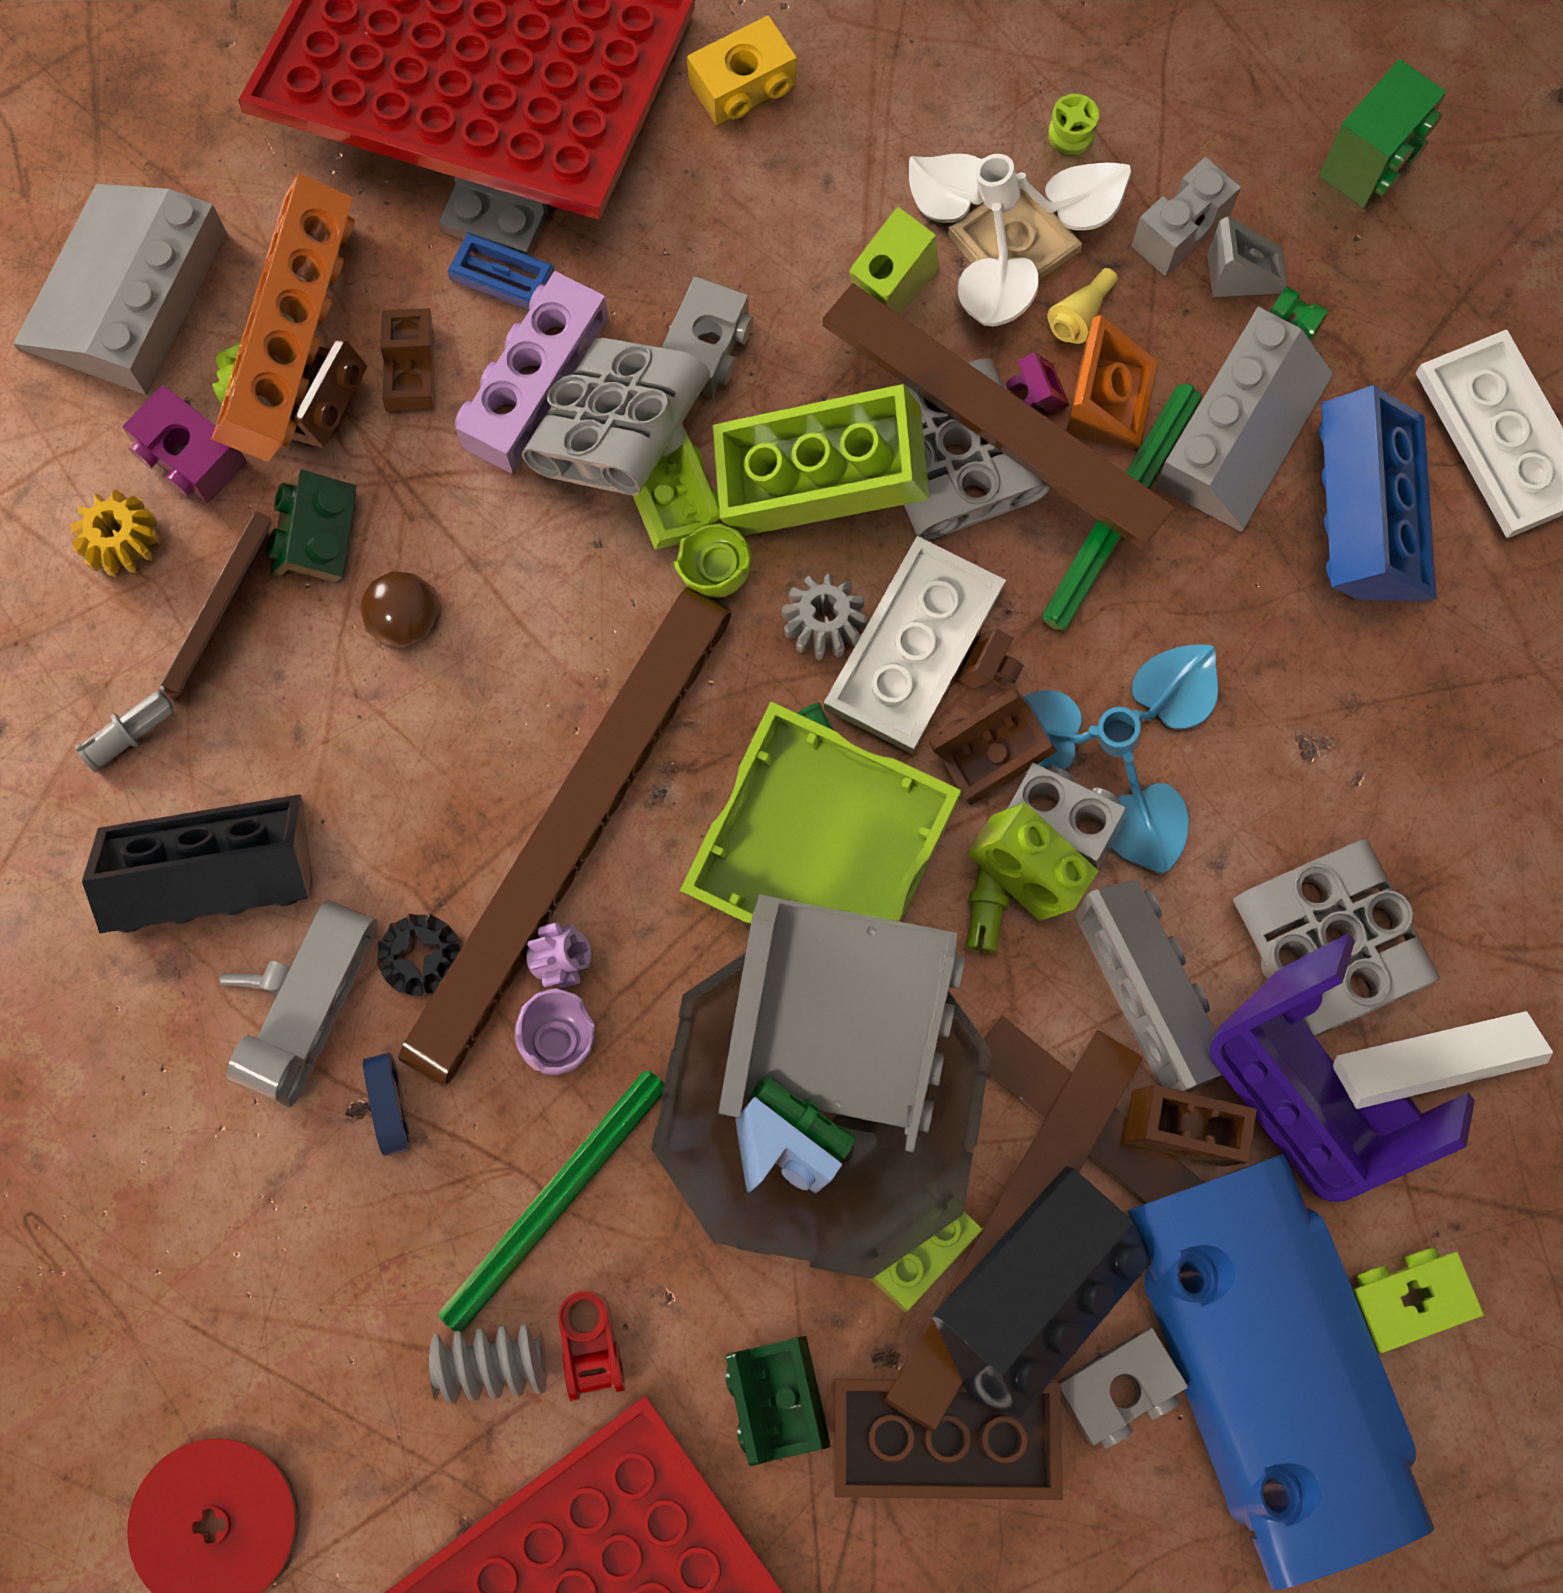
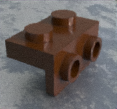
M336 339L331 349L319 346L313 363L310 366L305 364L302 377L309 379V384L300 406H293L290 419L294 420L297 424L292 440L324 448L332 432L339 424L346 406L356 388L360 385L368 367L348 341Z
M1012 689L1009 692L1002 691L992 695L983 703L982 709L966 719H957L948 723L940 730L939 736L929 742L933 752L943 759L958 789L961 790L964 800L970 805H973L1028 771L1032 763L1039 764L1058 752L1031 703L1017 689Z

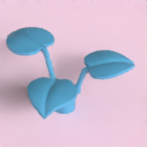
M1212 645L1181 646L1149 659L1137 671L1132 684V695L1135 701L1149 710L1147 712H1140L1139 710L1132 711L1126 707H1113L1103 713L1098 726H1090L1089 730L1083 734H1077L1082 725L1081 712L1069 696L1054 690L1036 691L1024 696L1031 703L1058 750L1057 753L1037 765L1044 768L1048 765H1053L1067 770L1075 759L1074 743L1084 744L1094 738L1099 739L1102 749L1107 754L1123 758L1133 795H1121L1118 797L1121 801L1120 805L1126 807L1125 824L1112 849L1123 859L1158 874L1167 873L1176 864L1184 850L1189 828L1188 811L1183 798L1168 784L1156 783L1143 791L1141 790L1132 753L1140 743V722L1151 721L1158 715L1167 727L1182 730L1200 725L1211 715L1218 696L1216 651Z

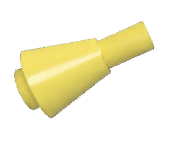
M1109 268L1102 269L1089 285L1081 288L1048 310L1047 318L1050 328L1058 339L1074 344H1080L1087 340L1092 319L1097 316L1104 296L1118 281V277L1113 270Z

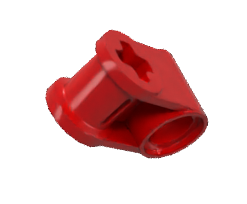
M580 1291L569 1295L562 1302L558 1312L563 1347V1370L569 1400L571 1402L578 1401L581 1394L614 1388L617 1393L625 1392L622 1359L618 1342L615 1339L612 1315L608 1302L602 1295L593 1291ZM581 1300L593 1302L599 1311V1322L590 1332L577 1330L571 1321L572 1308ZM598 1368L606 1369V1372L590 1375L582 1374V1371Z

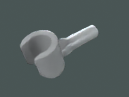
M269 961L263 976L257 974L222 973L219 981L221 986L252 987L277 996L290 967L278 962Z

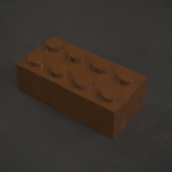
M834 1379L833 1494L835 1497L1063 1500L1060 1382H1050L1022 1417L970 1398L962 1382L938 1427L932 1433L884 1402L896 1380Z

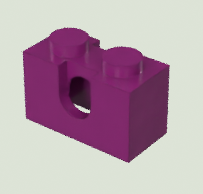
M163 384L122 426L133 442L129 450L137 459L150 469L156 464L160 467L163 466L169 471L165 479L185 497H188L193 492L207 504L247 462L241 451L211 440L215 425ZM187 445L178 455H173L180 447Z

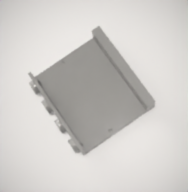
M759 894L750 926L718 1113L740 1118L745 1096H750L759 1081L762 1082V1078L768 1074L785 1089L802 1100L806 1101L809 1098L818 1104L819 1111L905 1127L904 1134H907L905 1151L913 1152L918 1131L928 1133L934 1101L925 1099L928 1084L938 1086L940 1081L944 1053L935 1052L938 1036L949 1038L955 1005L945 1003L948 988L959 989L961 984L965 956L955 954L957 933Z

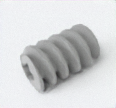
M521 1324L517 1341H511L505 1326H501L498 1328L495 1343L489 1344L484 1330L477 1329L473 1346H467L462 1332L456 1331L451 1348L445 1349L440 1335L433 1334L429 1354V1372L434 1400L438 1399L439 1391H441L447 1404L456 1403L460 1396L461 1388H463L469 1401H477L481 1396L483 1385H485L491 1399L500 1398L505 1382H507L513 1396H521L525 1390L527 1379H529L536 1394L544 1393L547 1387V1371L542 1331H540L539 1338L533 1339L527 1324Z

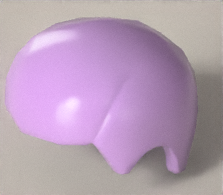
M555 988L536 993L522 1006L515 1024V1041L521 1056L534 1071H540L542 1074L551 1076L575 1071L591 1054L595 1038V1023L586 1010L583 999L578 995Z

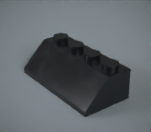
M301 794L98 828L82 878V884L99 934L113 931L129 933L137 931L144 926L167 922L183 924L197 917L220 913L236 915L250 908L268 905L283 907L294 904L298 900L308 899L311 864Z
M1066 1166L931 1315L970 1398L1022 1417L1133 1283L1142 1275L1151 1261L1135 1222L1075 1168Z

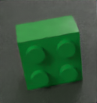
M1399 59L1341 124L1319 177L1362 208H1365L1376 194L1383 198L1399 179L1401 173L1398 170L1406 162L1411 166L1428 145L1429 141L1426 138L1431 134L1443 116L1437 110L1447 91Z

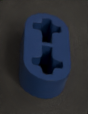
M389 1052L363 1059V1071L379 1149L383 1157L410 1151V1130L393 1055Z

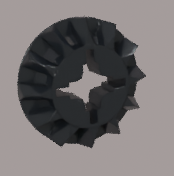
M409 913L406 918L396 923H390L388 931L378 941L377 965L385 981L396 991L409 996L430 995L436 991L461 950L460 943L452 928L432 914L415 915ZM414 935L420 940L424 948H440L433 950L432 954L424 957L425 965L422 966L424 974L420 973V970L412 960L398 959L412 951Z

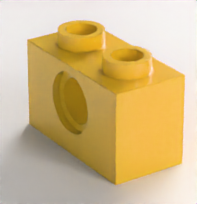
M769 15L688 55V82L715 125H718L728 119H738L744 116L752 107L769 98L776 99L785 95L791 87L796 85L797 57ZM740 73H750V75H745V76L738 75V74H740Z

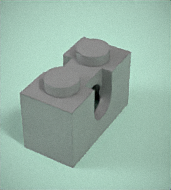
M1204 157L1182 178L1174 199L1168 201L1162 196L1139 218L1131 247L1166 277L1217 229L1221 219L1230 217L1241 187L1208 158ZM1205 213V219L1198 227L1194 222L1200 215Z
M696 276L693 277L662 348L690 353L707 366L710 378L700 393L702 396L713 399L719 385H727L732 376L736 358L730 355L738 342L741 344L746 343L754 321V317L749 315L748 295ZM710 337L719 341L713 345L701 339Z
M1153 1328L1142 1329L1057 1381L1060 1382L1061 1402L1086 1444L1095 1445L1101 1441L1105 1449L1130 1436L1134 1431L1129 1422L1145 1412L1154 1420L1174 1409L1180 1404L1176 1394L1188 1388ZM1119 1375L1126 1376L1136 1389L1133 1402L1124 1408L1116 1406L1110 1396L1111 1382Z

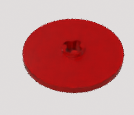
M222 1438L205 1439L186 1444L160 1460L146 1475L135 1494L127 1528L128 1547L135 1570L142 1582L152 1593H263L282 1572L293 1549L297 1528L295 1499L290 1484L282 1470L268 1455L254 1446L241 1441ZM210 1509H214L215 1518H224L226 1523L224 1530L216 1532L215 1542L211 1541L209 1532H201L199 1527L200 1521L209 1518Z

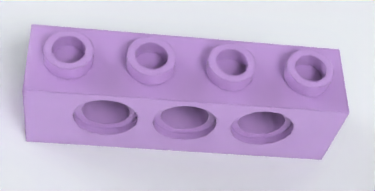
M556 271L553 272L546 285L540 284L531 297L529 312L521 324L515 323L506 337L505 350L497 363L491 362L486 367L481 377V388L472 402L466 401L457 414L455 429L462 449L511 474L514 473L523 458L522 451L551 408L547 401L550 387L562 377L572 375L588 348L608 321L609 317L604 295ZM553 327L564 329L557 335L550 336L544 334L546 330ZM527 366L539 367L538 371L530 375L519 373ZM502 405L515 406L510 413L503 415L494 413Z

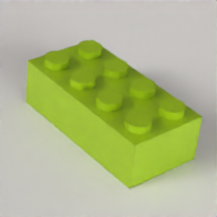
M904 384L713 425L720 519L729 527L738 530L743 536L930 500L921 406Z

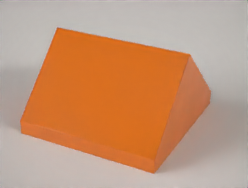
M1102 315L1095 316L1092 319L1082 355L1066 432L1082 439L1137 449L1141 447L1158 361Z

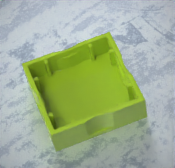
M770 702L738 768V775L731 797L723 811L711 824L680 891L748 924H751L759 894L902 922L961 798V790L894 758L872 754L853 745L838 732L774 702Z

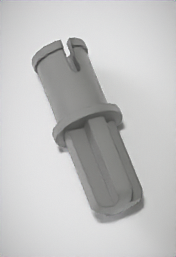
M156 691L121 717L115 713L110 716L112 721L83 743L76 745L75 749L89 768L96 773L102 766L131 745L134 748L139 747L140 743L137 739L173 714L174 707L161 691Z

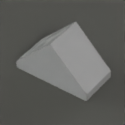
M1229 216L1221 219L1207 253L1212 297L1278 294L1283 292L1287 287L1282 247Z

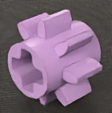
M558 922L539 927L538 934L540 938L529 941L527 944L529 948L526 958L531 973L536 978L542 980V986L544 987L557 984L561 989L579 984L580 977L578 972L590 969L589 963L592 952L588 939L581 932L576 931L574 924L561 927Z

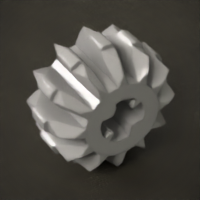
M830 572L825 575L824 583L818 585L815 579L808 575L804 580L805 590L792 587L789 591L791 603L782 607V618L789 621L784 626L785 636L787 638H798L796 650L800 653L814 646L815 658L819 661L825 656V648H831L833 654L840 658L844 655V643L856 646L860 639V634L857 630L865 628L867 623V616L860 612L864 607L863 596L850 595L852 583L849 580L842 582L838 587L833 586L834 578ZM824 611H828L833 614V620L829 621L828 617H825V622H820L815 619L816 613L820 612L821 617H823Z

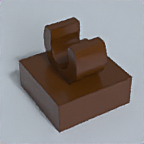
M998 628L977 636L956 679L971 689L989 682L1000 687H1005L1007 681L1013 684L1016 683L1024 665L1015 658L1005 655L1014 638Z

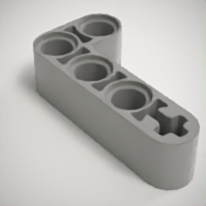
M326 900L313 919L258 1037L245 1036L233 1052L226 1073L228 1081L286 1107H292L296 1103L306 1086L371 947L377 930V919L331 900Z

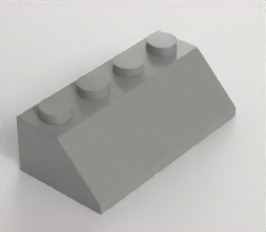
M1259 306L1257 307L1167 458L1156 487L1240 532L1244 530L1333 376L1332 371L1301 328Z
M1138 879L1098 888L1089 892L1074 916L1158 1084L1190 1093L1224 1077L1214 1064L1210 1054L1211 1043L1216 1032L1206 1014L1210 1011L1207 997L1197 983H1190L1182 965L1186 964V959L1181 946L1173 936L1167 938L1158 920L1162 917V912L1154 894L1149 889L1143 891Z

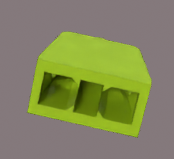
M897 207L852 265L849 271L851 284H856L899 314L940 270L936 235L900 207Z

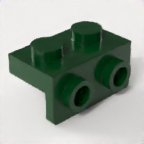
M302 469L297 471L286 483L282 482L279 485L274 500V510L280 512L278 526L272 530L266 549L267 557L272 558L270 574L282 576L286 571L291 570L332 582H337L343 578L357 485Z
M807 1336L726 1354L728 1366L725 1373L726 1385L730 1394L735 1399L739 1418L737 1428L738 1441L741 1449L746 1453L750 1466L831 1447Z

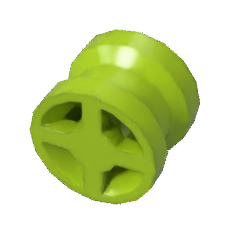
M1068 94L1061 97L1055 103L1052 111L1048 138L1052 147L1059 153L1068 156L1079 155L1086 152L1092 146L1099 121V109L1092 99L1082 94ZM1074 126H1079L1078 130H1072Z

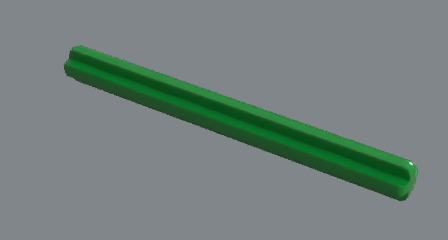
M1186 383L1185 385L1175 387L1126 471L1128 475L1148 489L1152 486L1202 400L1201 393L1195 390L1194 386ZM1097 520L1042 614L1043 621L1055 630H1067L1122 537L1101 521Z
M648 1070L641 1073L439 1311L438 1315L447 1327L454 1332L464 1331L664 1094L666 1085L659 1077Z

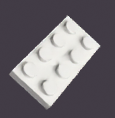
M1506 329L1421 364L1416 371V375L1506 538L1563 516V427L1508 330Z
M917 536L825 699L823 709L913 755L1001 594L1006 580Z

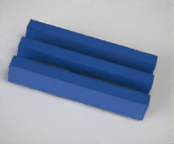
M467 232L447 272L449 279L529 310L530 300L534 291L540 284L546 285L555 271V267L548 262ZM472 250L535 274L537 278L534 280L513 272L508 267L495 262L490 263L469 254Z

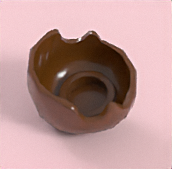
M392 571L371 582L362 597L360 611L365 629L370 635L383 645L402 648L429 636L434 620L441 614V605L435 588L420 576L413 573Z

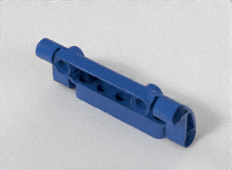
M1281 1154L1127 1210L1129 1217L1135 1222L1152 1262L1144 1276L1145 1292L1152 1303L1174 1364L1188 1386L1185 1389V1393L1225 1495L1227 1508L1235 1520L1247 1525L1249 1531L1255 1532L1256 1535L1252 1537L1271 1589L1281 1590L1349 1569L1390 1553L1433 1532L1435 1529L1410 1468L1416 1460L1414 1441L1328 1227L1317 1212L1306 1208L1286 1155Z

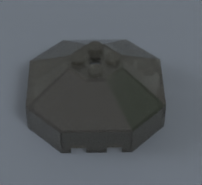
M744 953L682 995L674 1048L671 1049L663 1088L664 1097L651 1149L717 1250L873 1279L963 1215L972 1156L978 1139L992 1050L948 991L945 1003L955 1005L949 1038L938 1036L935 1052L944 1053L940 1081L938 1086L930 1084L927 1086L925 1099L934 1101L928 1133L918 1131L914 1151H905L907 1134H904L905 1127L837 1114L832 1121L848 1132H851L856 1138L850 1152L845 1158L841 1159L840 1163H842V1166L831 1182L816 1194L810 1189L802 1190L791 1184L783 1176L782 1168L775 1163L763 1181L748 1193L745 1185L735 1121L736 1117L718 1113L746 955ZM745 1096L742 1109L748 1104L749 1096Z

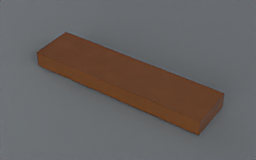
M255 510L160 685L158 691H161L166 697L174 700L180 696L269 531L272 522H270L271 518Z

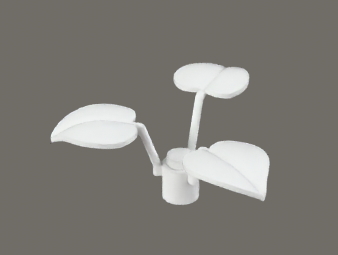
M947 154L935 157L911 156L909 160V182L913 198L919 210L930 220L940 223L957 222L967 215L971 204L979 205L982 202L993 211L999 260L984 258L975 261L963 271L958 282V296L961 305L968 314L984 326H999L1015 320L1029 308L1038 292L1039 277L1034 263L1027 258L1008 260L1003 212H1007L1015 206L1020 197V189L1025 191L1047 213L1058 211L1059 221L1066 228L1085 231L1101 227L1114 217L1121 206L1131 177V168L1127 164L1095 163L1074 166L1059 172L1049 180L1045 187L1046 199L1027 181L1025 173L1016 174L1013 161L1003 154H992L982 160L969 154Z

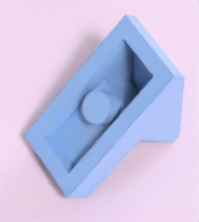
M753 1097L742 1109L740 1118L736 1117L735 1119L745 1185L748 1193L763 1181L775 1163L782 1168L783 1176L791 1184L802 1190L810 1189L815 1194L831 1182L842 1166V1163L756 1097Z

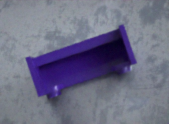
M1349 933L1276 971L1217 1029L1210 1047L1211 1058L1216 1067L1245 1105L1257 1109L1256 1119L1282 1153L1286 1155L1288 1161L1308 1187L1320 1198L1332 1202L1349 1200L1466 1148L1475 1102L1468 1092L1424 1113L1420 1112L1409 1097L1360 1109L1355 1108L1333 1068V1060L1302 1021L1303 1018L1318 1010L1322 1003L1324 992L1343 983L1355 944V940Z

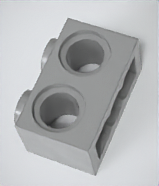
M1032 763L1007 809L1023 802L1032 807L1030 805L1031 802L1039 796H1050L1055 799L1058 804L1054 809L1047 812L1034 810L1099 872L1125 824L1126 807L1120 805V799L1105 789L1094 787L1091 791L1075 783L1071 774L1057 766L1048 765L1044 768ZM1085 818H1094L1099 820L1104 825V828L1097 834L1089 835L1081 832L1076 825Z

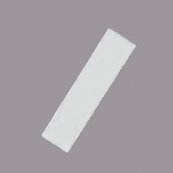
M1525 1011L1337 1055L1333 1068L1355 1108L1360 1109L1547 1064L1553 1051L1528 1012Z

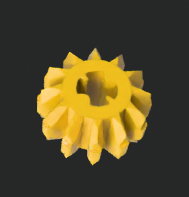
M114 489L108 501H105L100 494L94 493V506L88 508L77 505L78 513L83 520L69 524L71 527L70 531L76 537L72 542L74 551L79 556L84 557V562L92 570L98 571L103 568L108 575L116 577L121 566L124 565L129 572L136 574V564L134 561L138 558L152 561V554L147 546L160 543L159 535L153 529L157 525L156 517L150 510L145 509L144 503L137 496L132 495L126 499L121 491Z

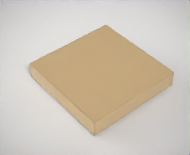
M1020 189V197L1011 210L1003 212L1008 260L1014 258H1027L1031 260L1037 269L1039 281L1081 251L1083 243L1069 228L1060 223L1058 215L1055 212L1047 213L1022 189ZM984 203L949 227L948 237L971 263L984 258L999 260L993 211L987 208Z

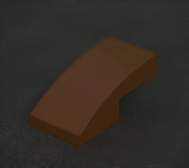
M430 308L382 311L380 348L384 360L382 400L385 411L433 409L434 351Z

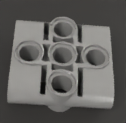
M596 338L572 375L562 377L550 387L547 401L551 408L522 451V457L534 471L552 479L627 495H637L645 485L660 458L671 454L683 443L686 434L682 423L710 378L709 369L700 359L687 352L608 338Z
M983 358L969 363L1005 388L992 359ZM905 385L921 406L930 500L904 505L917 536L927 541L940 538L1030 505L1043 498L1050 491V486L949 414L930 410L927 405L932 402ZM957 444L964 447L967 452L955 455L948 452L945 447ZM975 486L984 490L987 495L974 498L967 495L963 489Z
M1368 839L1352 843L1268 880L1233 899L1261 955L1260 966L1267 980L1283 967L1278 957L1280 949L1291 950L1300 959L1328 944L1325 936L1326 929L1328 928L1338 930L1343 936L1349 933L1355 940L1343 983L1324 992L1322 1003L1318 1010L1302 1019L1315 1037L1441 980L1412 925L1413 911L1410 903L1403 895L1395 892ZM1308 882L1316 885L1322 893V903H1312L1307 900L1301 890L1302 883ZM1377 888L1380 891L1364 899H1361L1355 903L1351 902V900L1356 899L1364 894H1367ZM1373 908L1383 909L1389 914L1392 920L1391 930L1383 929L1375 923L1372 916ZM1290 927H1296V929L1287 932L1269 942H1267L1266 938L1275 935L1281 931H1284ZM1401 937H1404L1406 940L1383 952L1378 953L1376 950ZM1352 975L1361 976L1369 983L1371 989L1369 998H1361L1354 993L1350 985Z

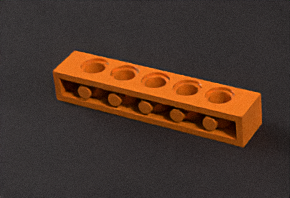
M298 173L286 193L211 440L267 462L270 461L279 447L287 449L290 445L297 425L294 420L290 419L293 406H300L309 384V379L302 377L305 364L310 366L313 363L320 346L321 338L314 336L317 323L320 325L324 323L332 303V298L326 295L328 284H335L344 258L337 255L340 244L345 246L355 223V219L348 216L353 201L352 196L301 173ZM308 235H311L317 241L312 240ZM294 273L302 276L306 282L300 280ZM282 313L289 315L295 323L287 320ZM269 354L276 355L284 364L277 363ZM256 395L268 399L272 406L261 403Z

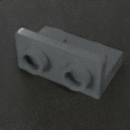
M454 177L456 185L439 220L440 231L463 239L467 232L530 256L549 212L547 204Z

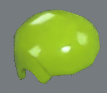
M722 523L701 525L687 537L680 540L677 560L674 561V567L688 588L707 598H725L738 591L745 583L750 573L752 561L751 548L745 537L732 527Z

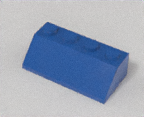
M1375 385L1322 402V422L1319 426V434L1324 445L1325 467L1322 470V482L1326 489L1327 513L1324 517V526L1329 536L1330 559L1327 562V575L1331 582V587L1357 600L1429 601L1437 599L1424 415Z

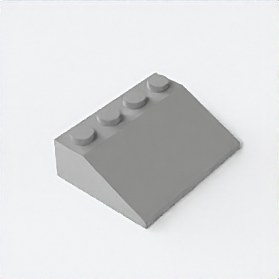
M96 184L13 343L14 346L22 351L147 395L227 235L214 205L167 188Z

